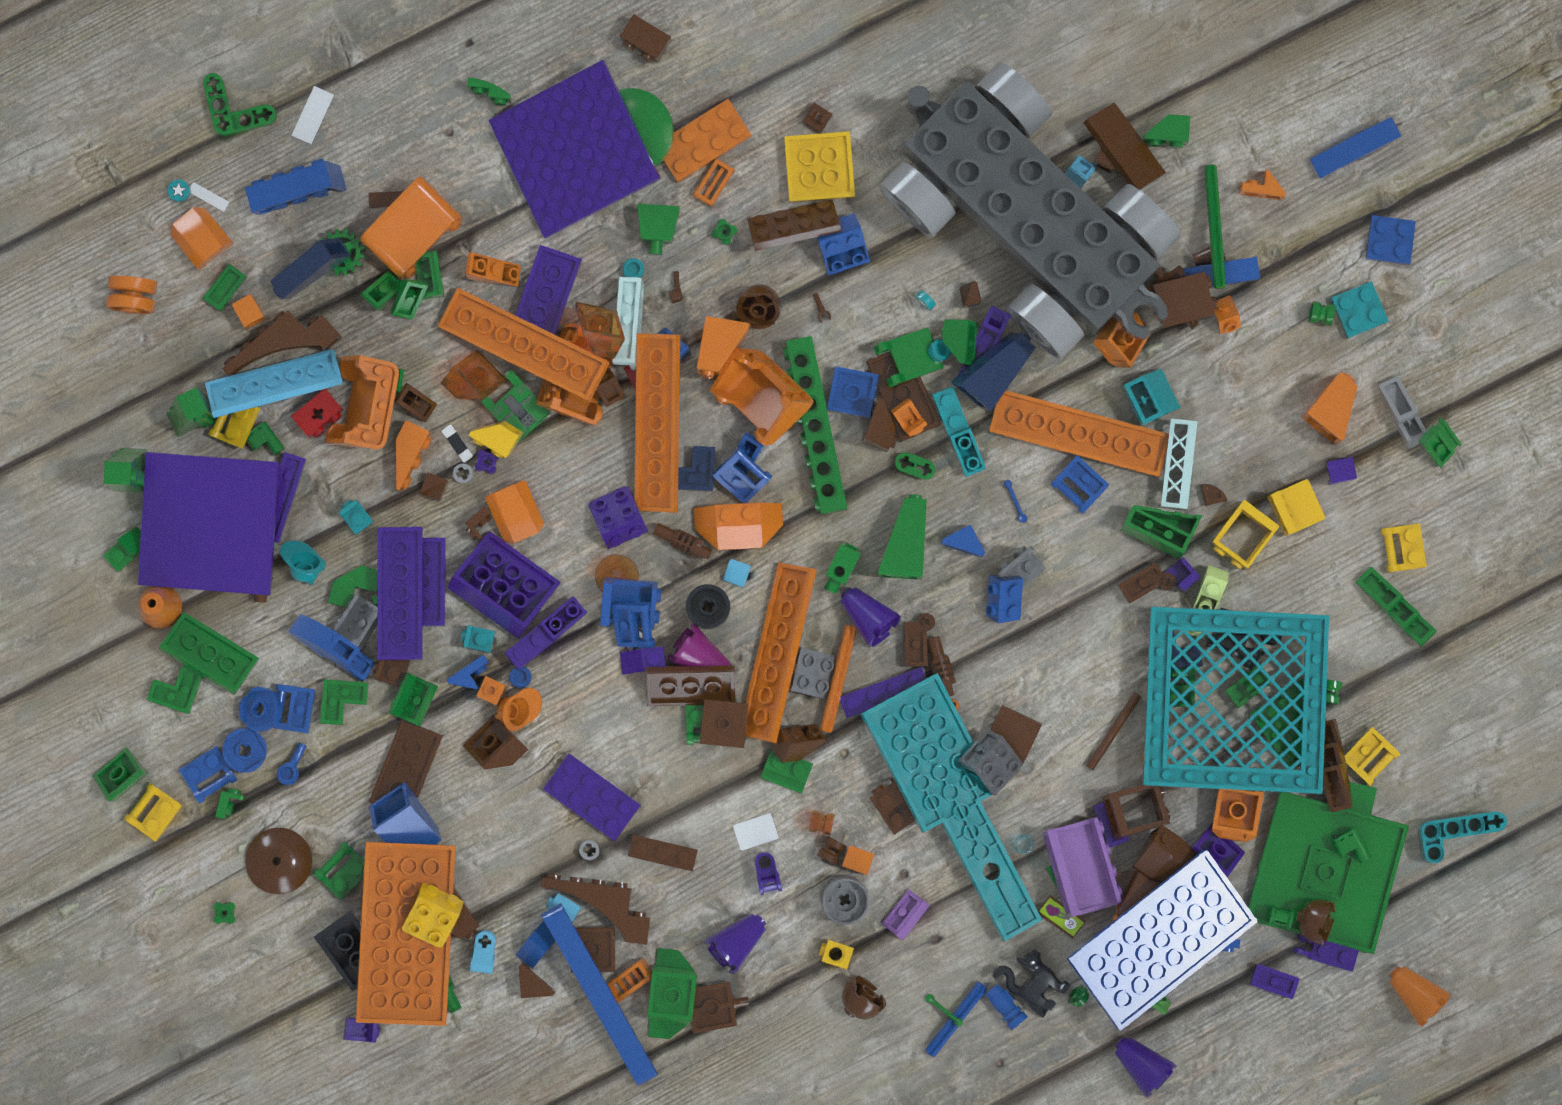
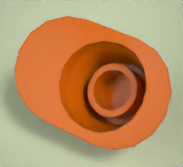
M525 688L513 696L503 698L494 716L509 731L516 732L539 715L542 708V697L536 689Z

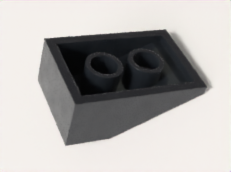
M350 910L316 934L314 939L353 992L358 986L361 923Z

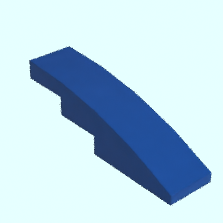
M1390 117L1311 158L1310 161L1319 178L1322 179L1334 171L1402 137L1393 118Z
M1257 257L1224 262L1226 285L1260 279ZM1212 264L1183 269L1187 275L1204 271L1206 275L1209 274L1212 282V287L1209 289L1214 288Z

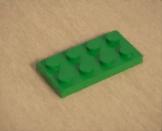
M183 612L159 646V650L233 695L237 693L259 661V658L185 612Z

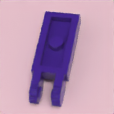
M1298 934L1297 939L1300 941L1313 943L1308 941L1303 935ZM1323 941V946L1313 943L1311 952L1294 947V953L1308 956L1309 959L1351 972L1354 970L1359 950L1329 941Z

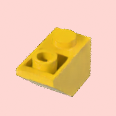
M502 421L477 427L470 431L469 436L473 438L472 441L477 445H485L492 449L491 452L497 457L507 458L513 452L523 432L508 422Z

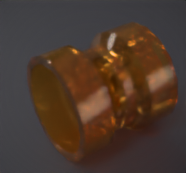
M813 810L809 832L815 833L820 831L824 835L830 836L835 814H821L820 811Z

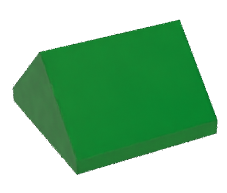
M126 747L97 771L93 778L109 802H116L148 775L149 772Z

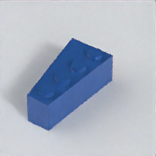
M324 159L314 160L307 167H294L291 169L292 172L287 174L283 172L271 175L272 179L266 181L264 179L251 182V186L245 188L251 212L258 215L288 207V202H291V204L307 202L309 196L311 198L328 196V191L336 189L339 192L347 190L340 165L324 161Z

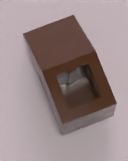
M816 724L781 728L777 742L773 743L771 748L782 763L800 761L824 744L827 739Z

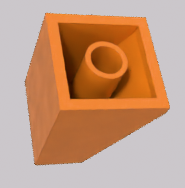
M706 316L697 364V373L701 374V378L714 380L715 376L718 377L734 350L739 348L748 336L750 323Z
M1339 372L1335 375L1301 417L1334 445L1345 438L1357 390V385L1354 383L1355 379L1346 372L1344 374Z

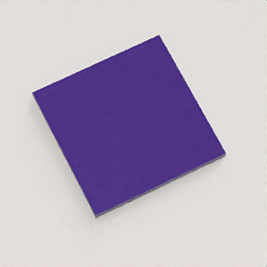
M146 452L138 585L271 595L279 462Z

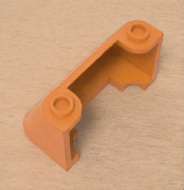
M420 176L364 232L360 241L400 280L410 279L417 271L415 269L416 262L445 232H450L451 230L455 232L461 226L463 217Z
M566 323L563 326L559 335L560 338L609 361L608 368L611 367L614 349L613 337L582 324ZM543 379L536 400L538 406L594 426L597 425L603 415L601 405L597 404L600 397L597 389L591 401L588 402Z
M736 348L710 388V391L715 395L716 401L723 405L734 404L757 427L755 431L756 440L765 446L773 445L814 403L813 399L767 354L756 349Z
M362 355L341 356L339 363L340 374L343 379L353 382L345 424H332L327 430L325 443L364 449H381L387 442L399 378L398 367L392 362Z

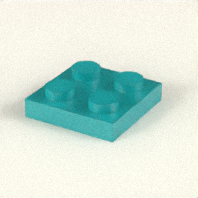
M1372 281L1330 298L1332 304L1335 305V312L1347 339L1389 322Z

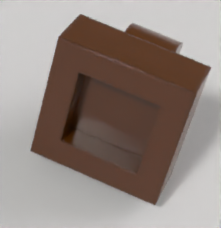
M813 103L802 123L821 134L833 114Z

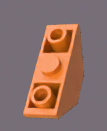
M468 252L465 274L468 279L483 283L518 287L521 265Z

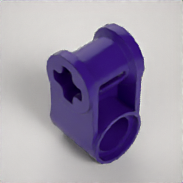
M767 851L758 853L755 858V867L760 895L762 896L766 892L775 890L781 892L782 886L773 855ZM768 856L771 859L770 866L762 868L758 864L759 858Z

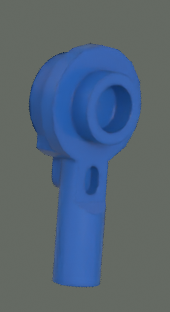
M299 742L289 763H285L278 768L277 778L279 782L284 785H292L298 780L299 770L297 765L307 747L306 745Z

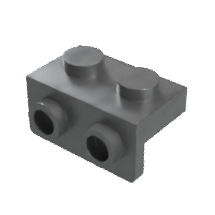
M356 594L348 603V607L342 617L336 622L333 631L362 650L378 624V607Z

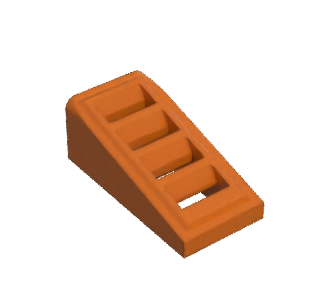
M642 958L608 982L607 985L616 1001L619 1003L652 979V969L646 960ZM637 967L641 970V972L643 973V975L646 977L645 979H644V977L642 976V974L640 973V971L637 969ZM631 971H632V973L635 975V977L637 978V980L639 981L638 984L635 982V980H634V979L632 978V976L630 975V972H631ZM623 977H625L627 982L630 984V986L632 987L631 989H629L625 982L622 980ZM616 982L625 992L624 994H621L620 991L617 989V987L615 986Z

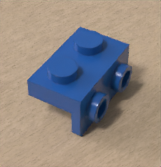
M989 575L986 615L988 618L996 623L1021 620L1022 577L1018 575L999 579L995 575Z

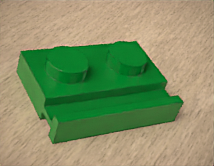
M1439 417L1437 419L1439 422L1436 426L1432 425L1420 438L1419 443L1435 465L1441 468L1455 453L1454 449L1462 444L1447 422Z
M771 749L760 778L802 794L813 763L803 759L782 763Z

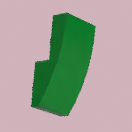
M468 77L467 87L469 90H472L473 94L485 95V92H488L489 101H493L494 105L505 106L506 103L512 102L511 95L499 86L484 80Z

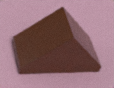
M408 383L404 385L394 400L397 405L425 423L437 406V403Z
M521 963L519 966L521 998L553 996L557 992L527 965Z

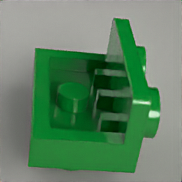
M406 673L400 683V689L396 698L391 703L389 713L417 726H421L438 686L410 673Z

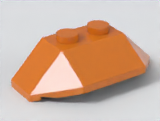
M782 503L724 504L694 508L695 531L717 550L763 548L783 526Z

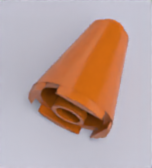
M151 586L140 596L138 602L139 615L147 625L153 628L170 627L181 616L182 599L173 588Z
M1406 966L1402 968L1396 967L1389 975L1392 978L1389 981L1420 1027L1426 1025L1429 1017H1434L1452 996L1445 989Z

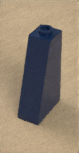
M341 239L320 240L270 281L273 285L274 293L281 300L292 298L351 257Z
M1010 332L957 375L951 383L979 408L992 411L1036 347L1030 342L1031 338L1025 333Z

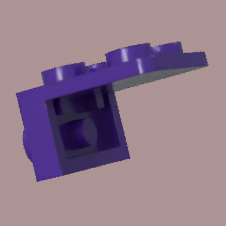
M627 486L592 500L588 504L607 549L617 547L648 532Z

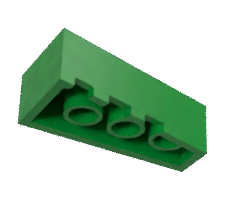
M120 448L119 451H116V454H113L112 457L104 461L103 484L118 492L143 493L147 449Z

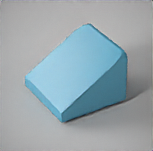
M1079 155L1065 174L1081 189L1096 170V167Z
M730 559L723 581L744 588L751 566Z

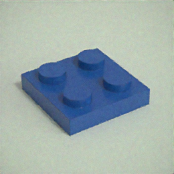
M1372 215L1366 260L1410 265L1416 221Z
M835 366L827 410L871 418L879 374Z

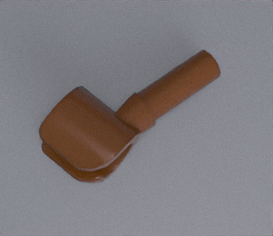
M674 271L675 290L669 291L672 303H677L683 299L679 284V271Z
M818 293L813 294L819 311L818 320L823 323L820 317L822 313H827L829 320H831V314L825 310Z

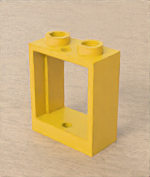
M1243 500L1210 544L1214 546L1212 550L1218 555L1229 557L1231 559L1230 563L1239 570L1242 568L1246 570L1280 526L1246 500ZM1241 512L1267 531L1246 561L1220 542Z

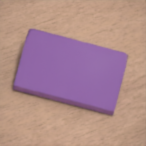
M908 889L882 922V925L901 940H904L929 908V904Z

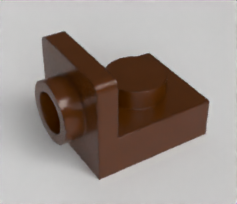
M607 368L597 387V391L606 407L625 397L610 368Z
M486 506L465 523L468 526L465 531L473 540L478 538L481 541L483 539L482 535L475 528L477 526L482 528L491 520L489 518L491 512Z

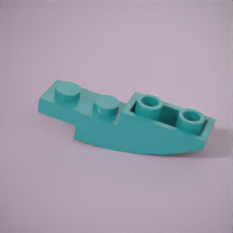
M953 386L933 393L932 397L938 409L940 419L965 477L985 470L986 466Z

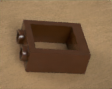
M1140 785L1102 797L1114 840L1150 831L1161 825L1166 826L1170 824V812L1165 807L1163 801L1164 792L1161 786ZM1149 790L1158 821L1128 829L1119 798Z

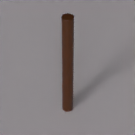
M1136 692L1132 694L1086 765L1088 768L1094 771L1142 697Z

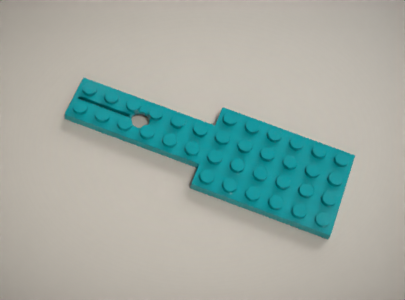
M938 673L861 713L860 715L921 832L924 833L942 824L1002 941H1006L1042 921L981 803L982 800L992 796V794L976 773L962 767L958 762L974 742ZM988 863L995 864L998 867L999 872L995 880H988L983 874L984 866Z

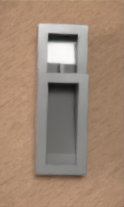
M1396 376L1379 384L1378 388L1407 449L1419 445L1420 438L1427 430L1420 420L1418 410L1400 378Z

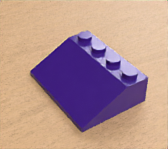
M489 531L452 576L447 588L517 639H520L561 582Z

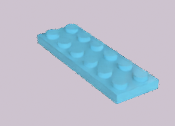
M334 349L205 382L213 418L343 384Z

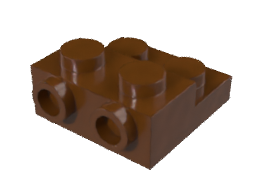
M892 777L890 778L891 784L885 788L881 784L871 791L873 796L870 797V800L895 835L913 823L915 819Z

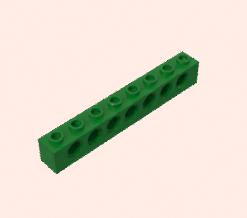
M812 336L786 341V347L782 349L784 359L790 362L791 368L787 369V374L798 385L802 378L810 379L812 382L811 387L803 390L816 403L815 409L808 410L797 421L798 425L802 424L804 430L800 437L802 446H807L808 455H804L806 466L812 469L813 476L809 477L811 490L816 489L817 498H813L815 510L820 511L821 516L846 511L847 504ZM799 356L805 357L807 359L806 366L798 367L794 362L795 359ZM811 421H817L820 423L821 428L817 432H812L809 430L808 424ZM816 442H821L824 444L825 450L818 454L813 451L812 446ZM818 465H828L829 473L820 475L817 472ZM830 485L834 489V494L830 497L824 496L821 492L822 487Z

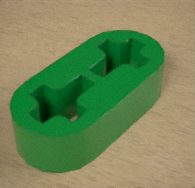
M907 452L900 453L895 459L896 469L904 474L921 480H929L935 474V465L927 459ZM908 457V462L914 464V467L906 466L905 469L901 468V463L898 460ZM925 464H928L929 470L932 471L931 474L921 475L922 471L916 469V465L924 467Z

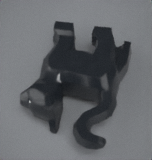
M1231 633L1238 642L1247 635ZM1211 634L1216 641L1221 637L1218 634ZM1228 635L1219 643L1226 652L1236 645ZM1260 635L1262 641H1264L1269 636ZM1276 635V637L1281 641L1283 636ZM1209 638L1205 645L1207 649L1214 644ZM1271 638L1266 644L1274 646L1278 643ZM1245 640L1241 645L1250 654L1255 648L1246 647L1247 640ZM1239 647L1230 654L1231 657L1238 658L1240 661L1246 657ZM1258 650L1252 657L1258 662L1265 652ZM1248 659L1243 664V667L1250 670L1255 664Z
M1034 949L1026 953L1022 958L1018 957L1016 959L1024 969L1032 972L1031 976L1021 986L1015 985V975L1012 969L1007 966L997 967L993 971L992 976L996 979L1004 974L1006 976V988L1024 1000L1034 1012L1044 1018L1047 1011H1051L1057 1004L1053 999H1046L1044 993L1050 987L1059 993L1065 994L1070 988V984L1066 981L1060 982L1053 971L1042 963L1041 953Z

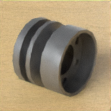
M838 875L831 878L824 885L821 892V904L826 915L833 922L840 925H851L860 921L865 916L869 907V896L864 885L857 878L850 875ZM847 893L850 901L841 904L839 896H845Z

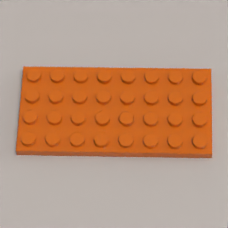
M365 842L356 1023L446 1026L451 932L443 947L439 948L404 932L402 927L416 902L423 883L433 885L439 890L453 895L456 846Z

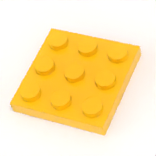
M850 131L784 136L789 203L855 198Z

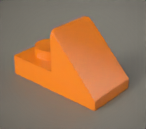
M1267 168L1264 171L1262 185H1259V181L1246 180V183L1242 182L1239 189L1240 195L1283 200L1286 192Z

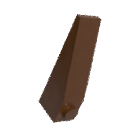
M1161 825L1150 833L1133 868L1150 880L1163 882L1194 858L1197 853L1181 837Z

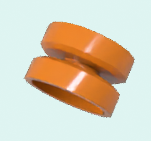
M109 276L107 288L112 292L120 294L106 296L105 308L129 314H153L155 311V301L144 296L156 294L158 282L133 276Z

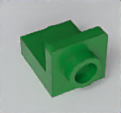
M228 788V792H221L215 817L227 819V815L231 816L234 807L231 799L245 801L246 796L241 795V790Z

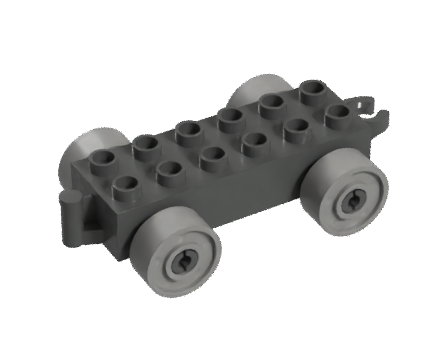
M998 62L975 88L966 80L942 105L929 100V91L924 86H915L909 91L908 111L914 115L919 129L904 144L903 154L923 173L921 174L910 164L902 161L879 184L880 191L892 206L915 228L930 238H933L956 214L953 206L943 194L945 193L1051 294L1049 296L1039 287L1029 284L1006 309L1017 325L1036 344L1054 358L1061 360L1084 337L1083 331L1071 317L1072 315L1093 335L1113 317L1130 336L1137 339H1147L1150 335V330L1146 326L1136 323L1133 314L1138 306L1145 305L1152 309L1155 318L1159 321H1164L1168 316L1163 300L1155 293L1148 291L1144 283L1159 268L1160 264L1157 260L1181 236L1180 231L1170 217L1146 194L1130 184H1126L1102 210L1029 140L1052 115V111L1043 97L1027 80L1002 62Z

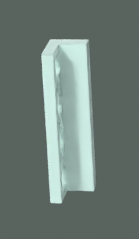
M619 277L612 362L616 365H629L631 370H636L637 333H641L645 285L642 278Z
M1171 419L1161 507L1178 508L1179 510L1188 511L1197 421ZM1175 424L1188 425L1187 434L1179 440L1174 433ZM1173 437L1177 440V442L1174 445ZM1185 439H1186V447H1185V446L1183 445V443H1182V441H1184ZM1180 444L1185 450V456L1177 462L1171 454L1172 449ZM1172 459L1175 464L1170 467ZM1182 461H1184L1183 468L1179 465ZM1177 466L1183 474L1182 478L1174 483L1169 477V472ZM1168 480H1169V482L1172 484V486H1171L1169 489H1168ZM1180 483H1181V491H1180L1179 488L1177 487V485L1180 484ZM1173 488L1180 494L1179 504L1166 502L1167 493Z

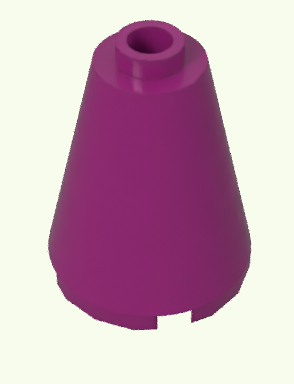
M693 623L690 624L691 629L687 627L673 645V648L676 649L674 654L669 653L668 660L680 666L730 665V661Z

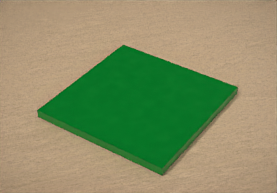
M1278 792L1247 907L1258 921L1257 923L1301 934L1300 923L1296 922L1300 909L1304 910L1306 904L1312 900L1322 899L1334 902L1336 904L1335 913L1331 912V919H1334L1327 941L1374 954L1409 825L1351 809L1331 813L1328 803L1288 792ZM1356 827L1372 858L1360 863L1354 850L1340 856L1334 846V838L1332 836L1335 834L1339 836ZM1272 905L1286 911L1294 910V918L1290 930L1286 929V926L1274 923L1272 925L1268 924Z

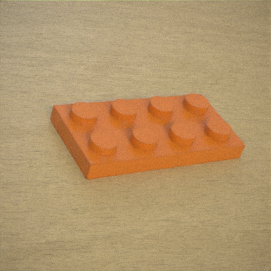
M729 99L674 132L671 149L663 161L677 183L713 162L716 158L743 143L752 135Z

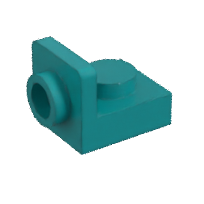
M348 500L341 506L342 510L338 512L355 535H358L374 523L358 500Z
M468 625L467 630L463 629L461 642L464 643L463 647L491 653L496 631Z

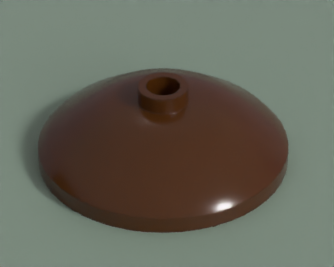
M271 828L257 835L249 845L245 858L246 870L251 881L259 889L270 894H286L301 887L310 875L313 861L311 849L306 840L297 832L287 828ZM275 857L281 859V863L278 866L273 863Z

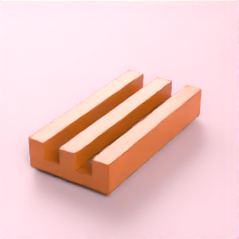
M716 158L693 196L712 208L735 169ZM718 165L721 166L707 191L702 196L700 193ZM726 169L728 173L711 200L707 199Z

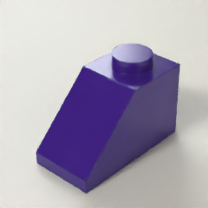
M663 646L620 652L622 675L645 672L646 667H666Z

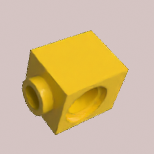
M828 939L827 944L822 943L819 956H822V962L847 969L854 948ZM834 947L842 951V956L838 960H833L829 957V951Z

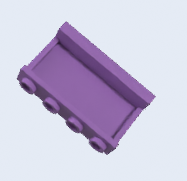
M1097 817L1042 832L1067 919L1122 903L1123 892L1121 887L1117 886L1115 877H1117L1116 868L1109 859V855H1111L1110 847L1107 842H1104L1102 835L1104 834V827Z

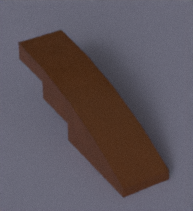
M1336 719L1325 721L1323 787L1331 813L1353 807L1347 765Z

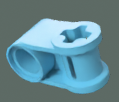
M482 930L477 934L474 951L472 952L470 972L493 974L496 937L493 932ZM484 935H487L488 939L491 940V943H488L487 946H483V942L479 941Z

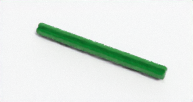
M1211 164L1206 165L1204 170L1213 286L1215 289H1224L1226 277L1217 166Z

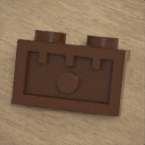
M411 660L376 661L373 669V674H376L374 679L400 687V683L408 671Z

